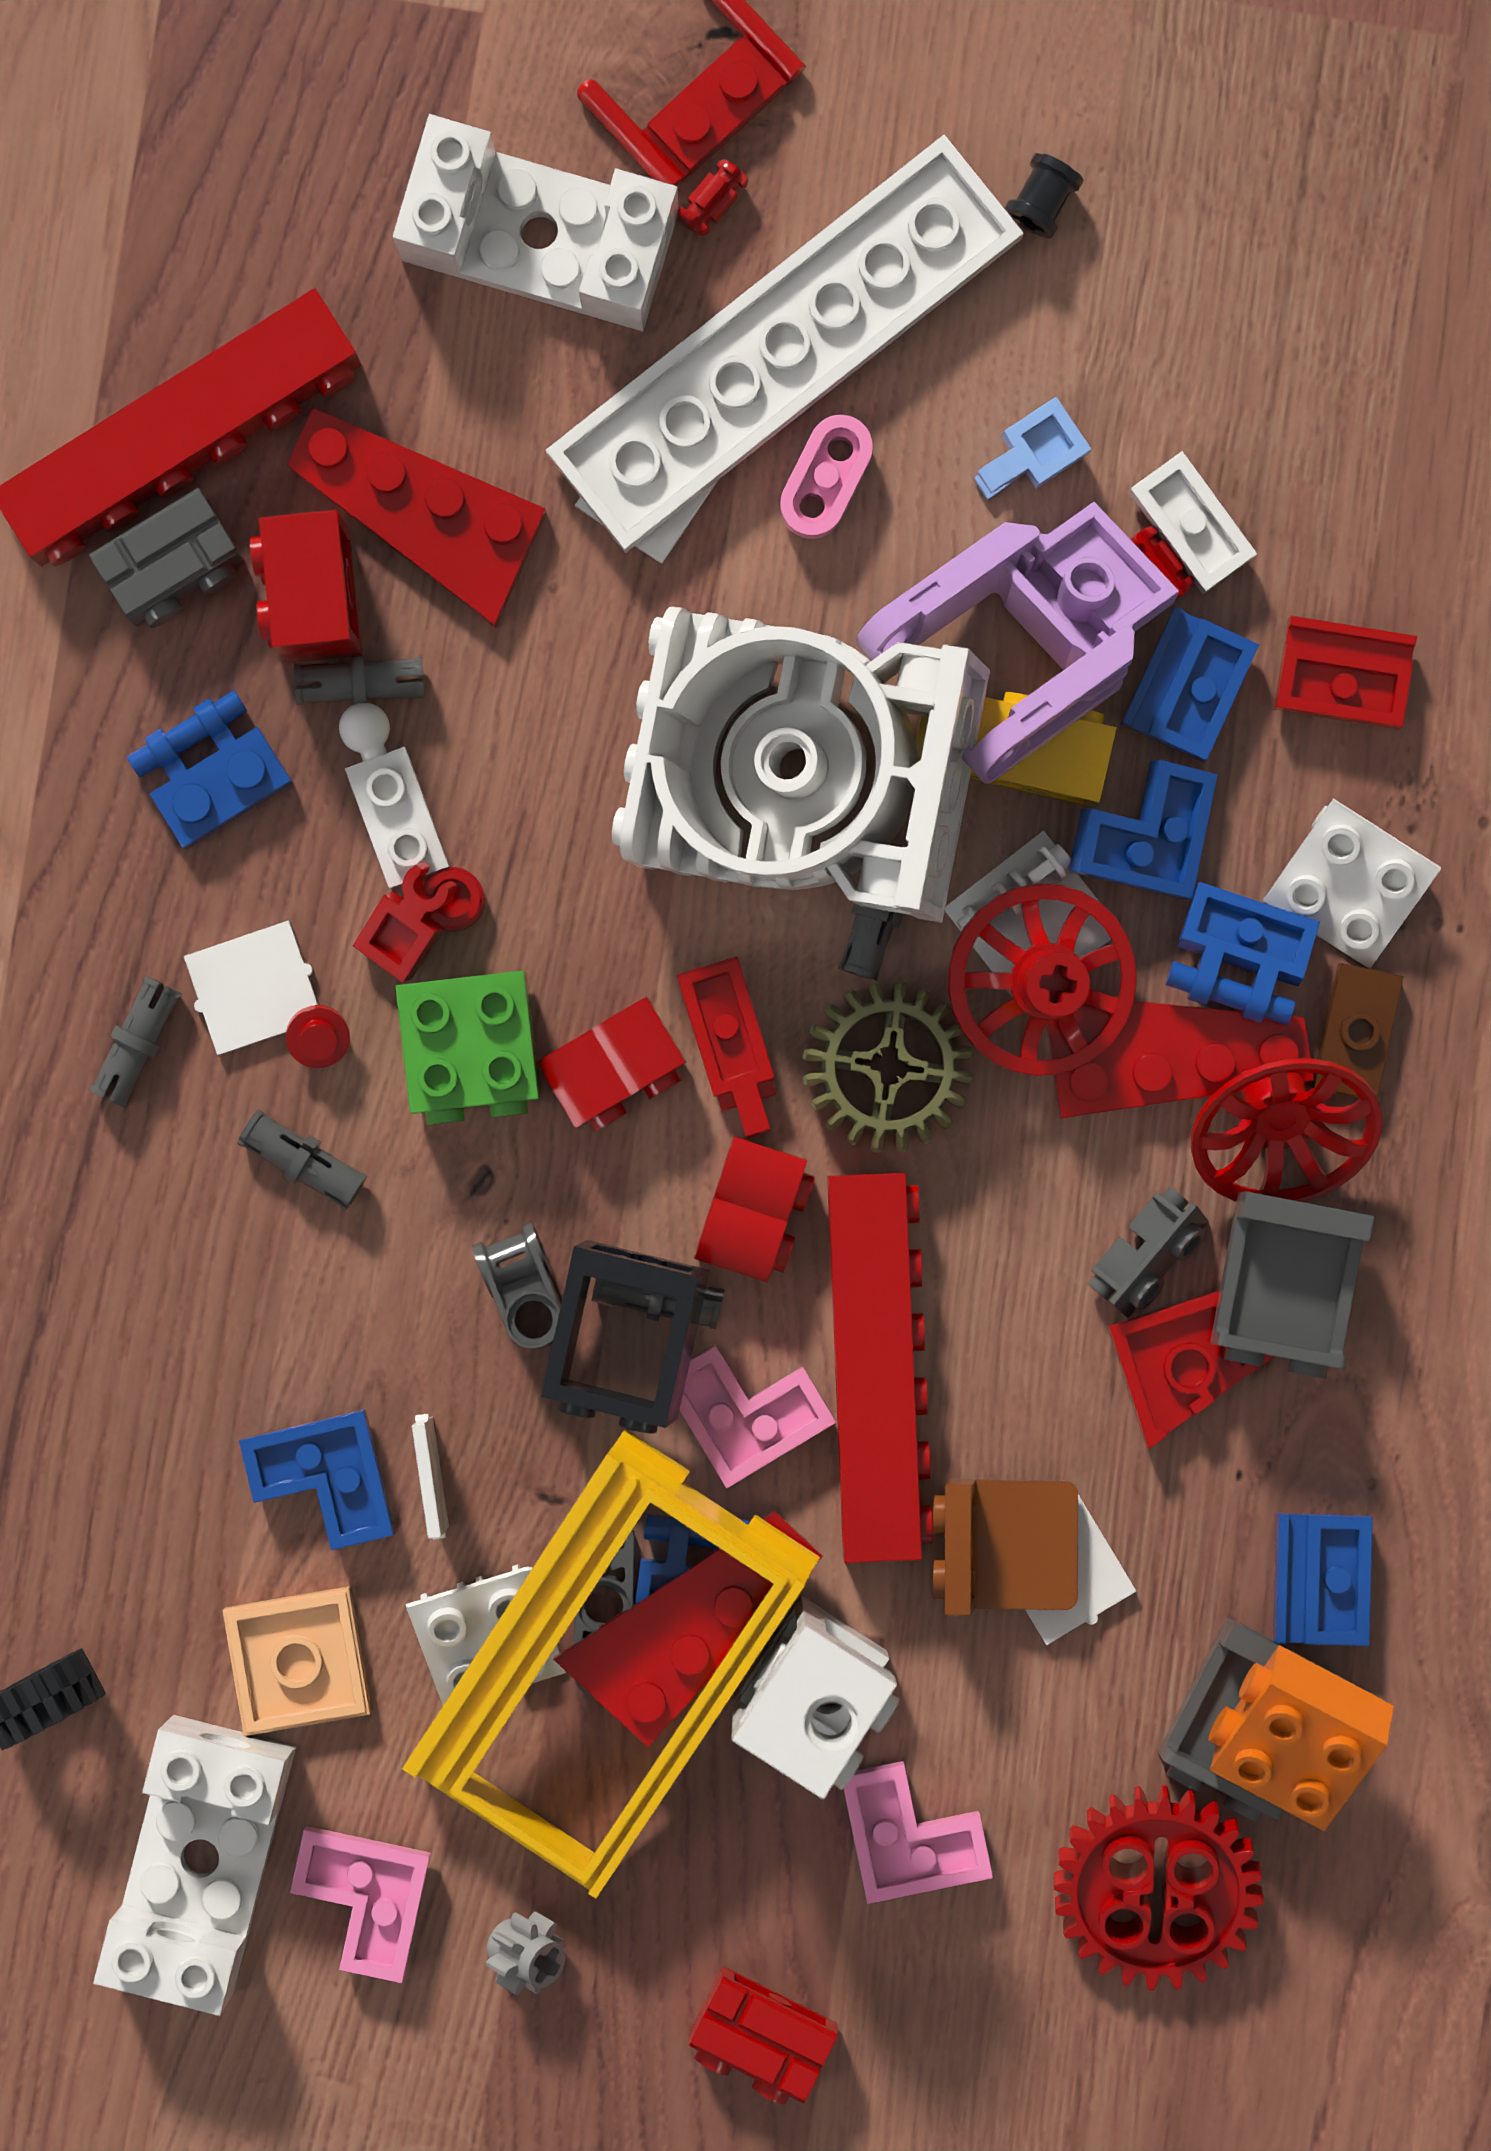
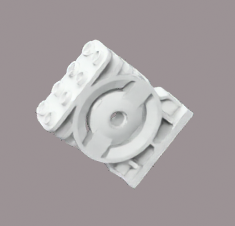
M673 606L666 610L663 618L656 617L650 629L648 644L649 653L654 656L650 681L644 680L642 682L636 703L637 717L642 719L638 744H631L624 764V778L626 782L630 783L625 808L620 807L617 810L612 826V843L614 846H620L623 860L644 869H661L684 876L695 875L724 883L729 881L748 886L799 890L821 887L837 882L848 900L861 907L907 914L917 919L942 923L971 774V768L962 760V754L966 747L970 746L973 749L976 746L990 670L969 649L943 645L942 649L897 642L870 661L856 649L828 635H821L798 628L765 625L760 620L745 618L744 621L732 620L723 614L707 612L705 615L691 613L685 608ZM783 663L777 694L759 700L740 715L730 729L722 750L721 774L727 796L738 813L752 824L746 859L741 858L744 831L729 815L718 789L716 776L717 754L724 733L731 721L751 700L771 690L778 664ZM846 670L855 675L848 702L856 708L864 719L874 743L876 755L875 778L870 795L857 817L840 833L821 842L819 850L811 853L813 836L837 825L856 805L860 798L859 795L866 775L867 755L861 734L852 720L838 708ZM899 673L896 686L885 683ZM907 713L929 717L922 757L919 762L917 760L916 738ZM803 749L806 755V764L803 771L793 779L783 780L780 774L782 758L789 751ZM911 809L906 835L908 847L891 846V842L899 833ZM861 870L859 884H857L852 875Z

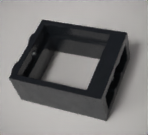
M590 1240L574 1246L541 1397L559 1401L557 1409L573 1416L594 1418L596 1411L619 1416L620 1426L642 1433H656L658 1426L666 1428L678 1419L710 1270ZM591 1277L677 1298L655 1401L569 1380Z

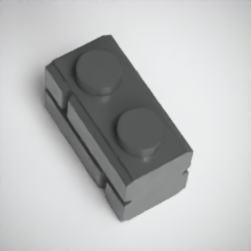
M199 488L89 554L127 618L135 626H139L147 621L150 628L160 626L177 616L183 610L179 601L201 588L204 594L208 595L228 585L238 576L234 567L245 561L213 507Z

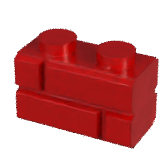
M722 1966L708 1993L706 2001L703 2003L691 2027L688 2046L697 2050L694 2056L697 2062L718 2074L727 2076L733 2068L755 2079L752 2088L765 2098L785 2105L789 2097L804 2104L836 2042L838 2027L837 2022Z

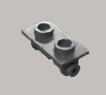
M1170 1186L1163 1195L1156 1192L1128 1226L1145 1241L1138 1251L1123 1238L1119 1237L1091 1269L1095 1276L1088 1285L1106 1300L1116 1292L1109 1301L1126 1318H1129L1136 1308L1143 1310L1155 1300L1164 1285V1280L1161 1278L1177 1259L1184 1261L1189 1258L1204 1239L1205 1231L1203 1228L1208 1224L1209 1220L1194 1203H1191L1182 1212L1189 1202Z

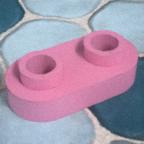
M834 415L822 420L814 428L782 492L780 501L782 519L787 528L797 536L806 539L822 538L834 531L839 525L872 456L873 443L871 435L866 426L858 419L848 415ZM835 441H844L851 446L852 455L845 461H836L828 453L829 446ZM808 497L818 498L824 505V511L816 518H808L800 510L801 502Z

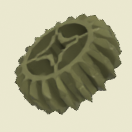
M897 980L892 990V999H883L880 982L872 981L868 986L871 1002L862 1005L858 993L851 988L844 993V996L852 1011L844 1016L839 1008L831 1003L824 1009L827 1017L836 1023L831 1032L820 1025L814 1024L811 1027L810 1034L814 1038L826 1042L823 1051L805 1049L803 1051V1059L809 1062H822V1073L807 1074L803 1077V1082L805 1086H815L824 1083L827 1093L812 1100L811 1106L814 1110H819L829 1103H833L838 1112L826 1122V1127L829 1130L833 1131L838 1128L846 1118L854 1124L846 1139L849 1144L856 1145L861 1139L863 1130L866 1129L873 1131L871 1150L881 1152L884 1146L885 1133H894L895 1146L899 1152L907 1151L909 1146L907 1130L915 1128L920 1141L923 1144H928L933 1140V1137L925 1124L926 1121L933 1117L938 1125L944 1129H949L953 1125L951 1117L941 1110V1107L946 1101L954 1107L964 1108L966 1106L967 1098L951 1091L954 1082L971 1084L974 1082L975 1075L969 1071H956L955 1060H966L973 1057L974 1049L967 1046L953 1049L950 1039L961 1036L963 1033L958 1023L946 1031L939 1023L951 1010V1006L947 1002L940 1004L932 1015L923 1009L929 1000L930 990L922 987L916 994L912 1004L903 1001L906 993V983L904 981ZM886 1013L882 1038L875 1049L866 1052L838 1049L843 1036L854 1024L869 1016ZM905 1017L919 1023L931 1035L938 1048L941 1064L929 1063L928 1061L913 1058L907 1052L904 1046L903 1030ZM891 1033H894L893 1050H896V1061L906 1063V1067L919 1068L922 1073L906 1072L902 1079L895 1075L896 1084L888 1085L886 1100L884 1101L882 1099L884 1084L881 1083V1073L871 1070V1066L856 1064L855 1060L871 1061L874 1054L882 1058L881 1049L889 1047ZM835 1069L857 1072L870 1080L874 1094L871 1117L861 1113L848 1102L838 1085ZM907 1081L938 1083L934 1095L922 1109L909 1117L891 1120L895 1095L903 1083Z

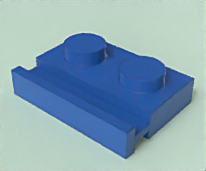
M1175 606L1120 725L1128 729H1134L1147 735L1146 737L1204 763L1209 757L1260 644L1203 618H1196Z
M1276 1512L1273 1641L1275 1643L1369 1646L1373 1517L1369 1515L1287 1514Z

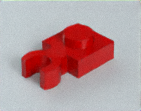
M426 862L413 866L405 874L402 883L404 898L394 891L383 895L353 944L354 948L402 983L413 978L444 928L429 916L433 911L449 904L457 890V884L449 881L440 886L435 896L429 895L423 888V878L430 869V865Z

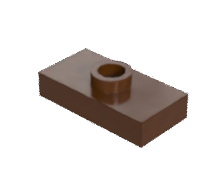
M1339 963L1337 964L1317 1059L1331 1061L1351 1069L1365 1079L1378 1099L1404 976ZM1314 1073L1311 1088H1315L1321 1081L1322 1074ZM1340 1082L1337 1090L1334 1092L1359 1098L1351 1088Z

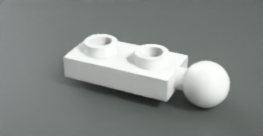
M358 703L350 706L342 714L339 722V733L342 741L348 748L361 754L363 762L347 767L345 771L389 888L401 885L407 871L417 864L426 862L430 865L426 875L450 867L406 747L387 753L384 746L390 732L387 715L375 704Z

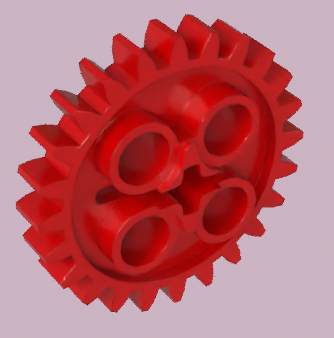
M1167 1785L1161 1786L1156 1801L1149 1802L1141 1787H1135L1133 1794L1134 1804L1125 1806L1115 1794L1109 1795L1110 1814L1104 1816L1092 1807L1087 1809V1824L1090 1831L1072 1825L1069 1829L1070 1843L1074 1848L1062 1847L1058 1851V1865L1064 1870L1054 1872L1053 1879L1054 1890L1061 1893L1055 1897L1056 1915L1068 1916L1063 1921V1935L1066 1939L1080 1937L1078 1941V1956L1081 1959L1090 1957L1097 1952L1099 1953V1974L1104 1975L1115 1965L1120 1966L1122 1970V1985L1128 1986L1137 1973L1145 1974L1149 1991L1155 1990L1160 1975H1168L1176 1990L1182 1987V1972L1191 1970L1202 1983L1207 1981L1205 1963L1211 1960L1217 1966L1227 1969L1229 1967L1226 1946L1235 1950L1245 1951L1247 1948L1246 1936L1241 1928L1257 1929L1259 1925L1257 1911L1252 1907L1263 1905L1262 1887L1255 1884L1262 1880L1260 1862L1250 1860L1254 1856L1251 1838L1236 1840L1240 1832L1238 1820L1235 1817L1217 1824L1219 1819L1217 1802L1212 1801L1201 1811L1196 1810L1194 1791L1188 1790L1179 1804L1170 1801ZM1159 1837H1164L1167 1839L1164 1860L1166 1883H1164L1162 1888L1161 1934L1159 1938L1152 1939L1148 1934L1151 1923L1150 1894L1154 1886L1155 1841ZM1123 1849L1136 1850L1143 1855L1141 1859L1134 1863H1122L1113 1858L1115 1853ZM1194 1853L1208 1859L1203 1865L1195 1868L1184 1867L1177 1862L1181 1857ZM1118 1909H1129L1138 1914L1135 1919L1129 1922H1118L1109 1917L1112 1912ZM1188 1913L1202 1918L1200 1923L1190 1927L1180 1926L1173 1922L1176 1917Z

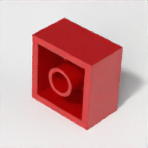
M327 510L259 518L260 536L250 537V552L254 575H260L262 584L266 585L267 600L257 601V620L261 640H267L269 648H273L287 664L362 656L350 530L338 511Z

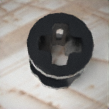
M1035 153L1030 161V166L1033 169L1017 199L1009 200L1004 209L1015 223L1022 228L1041 237L1053 238L1058 228L1054 221L1071 191H1079L1084 179L1063 161L1048 154Z

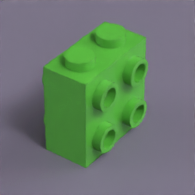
M524 970L395 985L410 1114L425 1113L427 1125L465 1121L464 1109L489 1106L491 1118L528 1114L527 1101L542 1100L538 1065L536 1063L537 1055L528 977Z

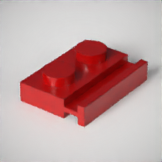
M1290 616L1287 621V635L1285 646L1283 647L1273 710L1396 730L1401 729L1404 724L1413 667L1412 658L1417 636Z

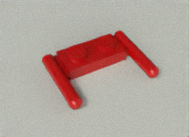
M711 0L744 37L742 39L739 38L658 112L643 130L596 80H586L579 86L577 90L578 99L652 179L677 186L678 188L688 175L691 176L806 68V65L746 0Z

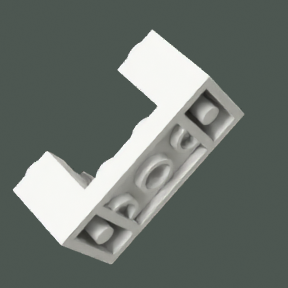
M429 114L392 238L401 261L644 331L677 220L679 209L677 186L616 168L611 184L608 185L496 152L490 131ZM544 217L551 220L557 226V237L550 246L543 249H535L529 247L522 240V229L533 218Z
M801 1595L733 1701L732 1741L822 1799L825 1798L832 1785L843 1790L863 1758V1755L855 1750L869 1728L877 1733L883 1729L900 1700L892 1694L897 1685L895 1676L884 1667L889 1660L887 1650ZM827 1702H835V1703H837V1704H835V1705H833V1706H830V1707H822V1706H820V1705H822V1704H824V1703H827Z
M177 1715L170 1717L158 1729L142 1793L150 1795L123 1903L109 1920L93 1984L218 2016L221 2015L234 1993L296 1746L255 1735L244 1736L243 1732ZM202 1839L212 1843L219 1854L217 1868L209 1873H198L192 1870L187 1865L184 1857L185 1847L189 1842Z

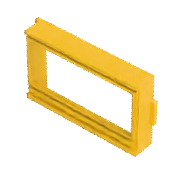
M626 1428L599 1465L402 1768V1770L414 1778L418 1775L589 1890L588 1894L595 1899L804 1588L811 1571L820 1559L818 1555L756 1514L750 1523L746 1524L684 1483L683 1481L690 1472L688 1469ZM651 1502L772 1582L773 1586L594 1853L476 1774L474 1770Z

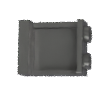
M1238 1192L1210 1343L1226 1347L1225 1360L1263 1367L1266 1354L1290 1359L1288 1372L1326 1379L1328 1366L1345 1369L1347 1357L1343 1356V1349L1363 1241L1370 1242L1374 1216L1257 1193Z
M1227 1616L1158 1753L1164 1762L1171 1765L1166 1774L1182 1785L1201 1793L1206 1783L1227 1794L1223 1804L1236 1813L1255 1822L1259 1821L1262 1813L1278 1821L1284 1811L1283 1809L1210 1771L1216 1744L1208 1740L1211 1728L1225 1706L1234 1710L1240 1702L1241 1698L1238 1697L1239 1691L1250 1668L1255 1663L1265 1666L1279 1645L1341 1678L1343 1677L1288 1647L1275 1643L1272 1639Z

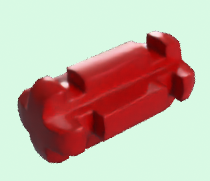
M724 159L718 161L716 167L719 171L715 176L709 172L688 197L687 200L690 206L687 209L682 206L678 209L677 216L680 221L695 234L700 236L707 235L710 232L707 226L711 220L717 223L738 198V194L735 192L740 186L745 190L748 186L749 179L738 166Z
M1151 525L1141 530L1130 540L1179 590L1176 601L1192 589L1194 579L1191 575L1187 578L1182 573L1185 566L1165 539L1161 542L1158 540L1156 535L1159 531Z

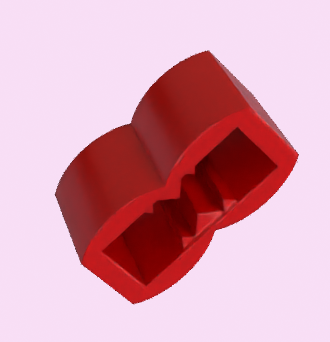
M646 996L536 1063L574 1127L580 1128L589 1122L593 1131L597 1132L627 1114L622 1102L644 1090L650 1100L682 1081L676 1070L687 1064V1061L650 999Z
M733 1136L694 1259L767 1283L772 1270L784 1273L795 1240V1236L786 1234L784 1231L792 1209L804 1212L815 1179L814 1175L804 1172L807 1159Z

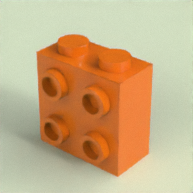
M1279 1645L1265 1666L1255 1663L1250 1668L1241 1685L1238 1695L1241 1700L1233 1710L1225 1706L1217 1716L1208 1738L1210 1742L1216 1744L1210 1771L1325 1831L1387 1747L1394 1705Z

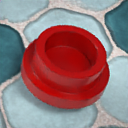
M324 1005L305 1007L298 1011L287 1025V1048L292 1057L304 1066L311 1068L329 1067L337 1063L348 1050L350 1031L347 1021L338 1011Z

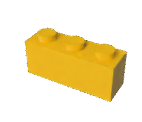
M1005 692L1003 701L985 697L976 745L991 730L1008 718L1013 706L1029 695ZM1091 710L989 784L1094 808L1100 802L1117 727L1103 724L1104 714ZM920 716L915 744L918 762L922 757L929 717ZM971 769L970 779L983 782Z

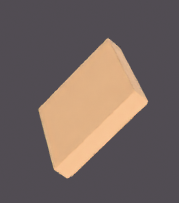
M351 1586L225 1607L223 1609L244 1736L371 1714L372 1709Z

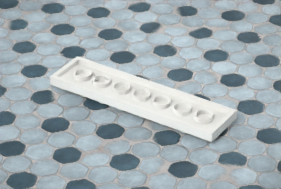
M942 135L548 447L546 454L622 550L627 553L1022 240L1024 233L949 139Z

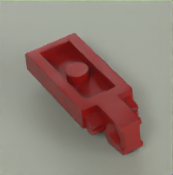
M738 956L677 974L714 1098H718L721 1111L737 1107L746 1138L771 1131L762 1099L776 1095L772 1081L775 1077Z

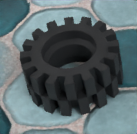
M83 1648L50 1663L46 1667L35 1671L0 1691V1748L2 1751L44 1731L46 1728L57 1724L106 1695Z

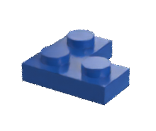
M1163 760L1150 761L1138 820L1096 809H1081L1068 872L1179 899H1193L1218 774Z
M366 1409L239 1440L253 1502L256 1503L316 1488L331 1550L395 1534Z

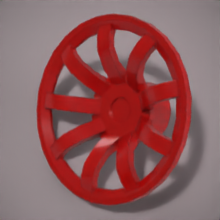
M1037 883L1015 887L995 896L978 909L963 927L954 945L948 969V993L952 1011L962 1033L970 1043L993 1063L1017 1073L1035 1076L1061 1074L1080 1068L1098 1057L1110 1046L1127 1022L1134 1003L1137 982L1135 957L1128 936L1116 917L1099 901L1084 892L1058 884ZM1038 899L1059 900L1075 905L1066 918L1056 943H1050L1045 933L1040 917ZM1020 903L1025 929L1031 945L1027 950H1023L989 923L1004 910ZM1091 915L1104 927L1113 944L1096 949L1078 958L1074 954L1075 942L1081 927L1088 916ZM978 936L1014 964L1011 973L965 972L969 953ZM1119 960L1121 973L1119 998L1091 989L1088 973L1102 965ZM965 989L1011 990L1013 998L991 1011L976 1024L968 1006ZM1083 1003L1113 1014L1102 1032L1089 1044L1083 1037L1074 1018V1012ZM1025 1012L1030 1016L1022 1036L1019 1057L1002 1050L988 1039L999 1027ZM1056 1019L1073 1053L1057 1059L1037 1060V1052L1043 1030L1049 1020Z
M1311 1058L1285 1059L1266 1063L1245 1071L1218 1089L1207 1100L1197 1115L1191 1131L1190 1148L1195 1168L1203 1181L1218 1194L1237 1202L1238 1192H1251L1306 1202L1339 1188L1353 1178L1367 1164L1379 1144L1383 1129L1382 1111L1373 1089L1364 1078L1351 1069L1325 1060ZM1298 1072L1322 1074L1323 1077L1315 1088L1307 1091L1304 1080ZM1340 1082L1351 1088L1360 1098L1354 1104L1346 1107H1330L1323 1104L1337 1090ZM1243 1089L1241 1099L1235 1093ZM1221 1106L1230 1114L1242 1119L1238 1126L1227 1132H1208L1212 1119ZM1364 1117L1366 1122L1363 1136L1360 1140L1344 1138L1331 1131L1324 1124H1349ZM1312 1138L1328 1150L1349 1158L1333 1172L1326 1175L1314 1157L1307 1139ZM1244 1142L1242 1150L1232 1163L1216 1170L1209 1159L1207 1150H1228ZM1262 1148H1265V1171L1260 1189L1257 1190L1235 1183L1236 1180L1247 1173L1257 1160ZM1291 1148L1310 1183L1296 1188L1279 1190L1283 1173L1284 1149Z

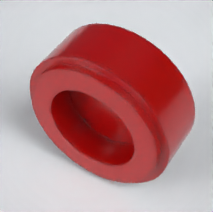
M447 867L431 874L425 881L423 888L429 895L435 896L442 884L449 881L457 884L453 900L446 906L433 911L429 916L444 927L443 930L457 932L471 927L479 920L485 907V893L481 883L469 871L458 867Z

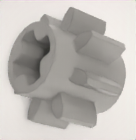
M535 1911L529 1919L515 1912L510 1919L499 1923L491 1933L487 1944L489 1959L486 1961V1966L498 1973L495 1983L517 1996L524 1987L538 1994L542 1988L553 1984L560 1976L565 1964L564 1947L566 1946V1941L554 1934L557 1924Z

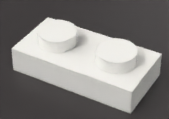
M1183 451L1134 485L1128 492L1152 526L1158 529L1160 537L1166 540L1185 566L1184 570L1189 576L1193 577L1195 585L1202 594H1205L1257 555L1254 548Z

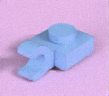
M1055 397L1003 431L1001 438L1009 448V451L978 470V475L973 480L987 500L1006 489L1025 473L1037 489L1087 456L1092 449L1058 398Z

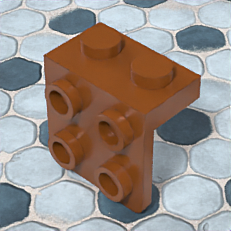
M950 1479L945 1485V1495H934L933 1529L934 1534H945V1560H934L933 1597L934 1599H945V1615L971 1616L974 1609L1069 1610L1075 1606L1078 1600V1489L1072 1482Z

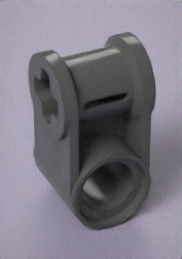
M532 1222L523 1225L522 1233L489 1246L482 1242L472 1245L483 1280L491 1297L495 1299L506 1331L511 1339L520 1346L531 1349L548 1347L553 1344L561 1300L551 1277L553 1274L547 1255ZM524 1253L526 1254L523 1259L499 1267V1264L503 1261ZM539 1301L548 1306L552 1313L553 1322L546 1335L534 1339L522 1332L519 1327L518 1318L520 1311L525 1305L530 1302Z

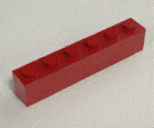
M313 288L1 484L0 510L29 557L41 567L48 562H51L53 566L64 564L79 555L86 548L83 540L97 531L105 528L107 532H113L133 521L140 513L137 506L151 497L159 494L164 499L183 490L194 479L191 472L210 460H213L215 465H219L237 456L248 445L245 438L267 426L269 431H273L294 420L301 413L298 405L319 392L323 397L331 396L348 386L355 379L352 371L362 366V363L316 288Z
M906 1173L827 1176L844 1563L922 1560L921 1544L933 1543V1521L931 1505H919L918 1480L930 1479L929 1441H917L916 1416L928 1415L926 1377H914L913 1352L925 1351L923 1313H911L910 1288L922 1287L921 1249H909L908 1224L920 1222L918 1185H906Z

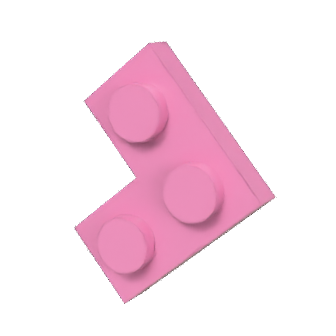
M716 1344L690 1360L680 1412L726 1489L836 1423V1420L803 1366L748 1399Z
M903 1761L856 1770L848 1784L844 1787L867 1904L993 1878L979 1811L916 1823Z
M305 1827L290 1893L353 1907L339 1970L398 1983L403 1982L429 1866L430 1852L320 1828Z

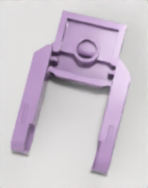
M1093 502L1049 534H1041L1036 526L1004 522L878 611L862 628L857 636L856 644L871 660H874L897 642L920 645L990 594L997 593L1000 595L1004 602V607L1063 671L1013 706L1008 718L983 737L973 749L968 746L964 750L962 760L984 783H990L1008 772L1121 689L1123 678L1126 676L1128 666L1133 660L1134 632L1174 604L1179 590L1109 516Z

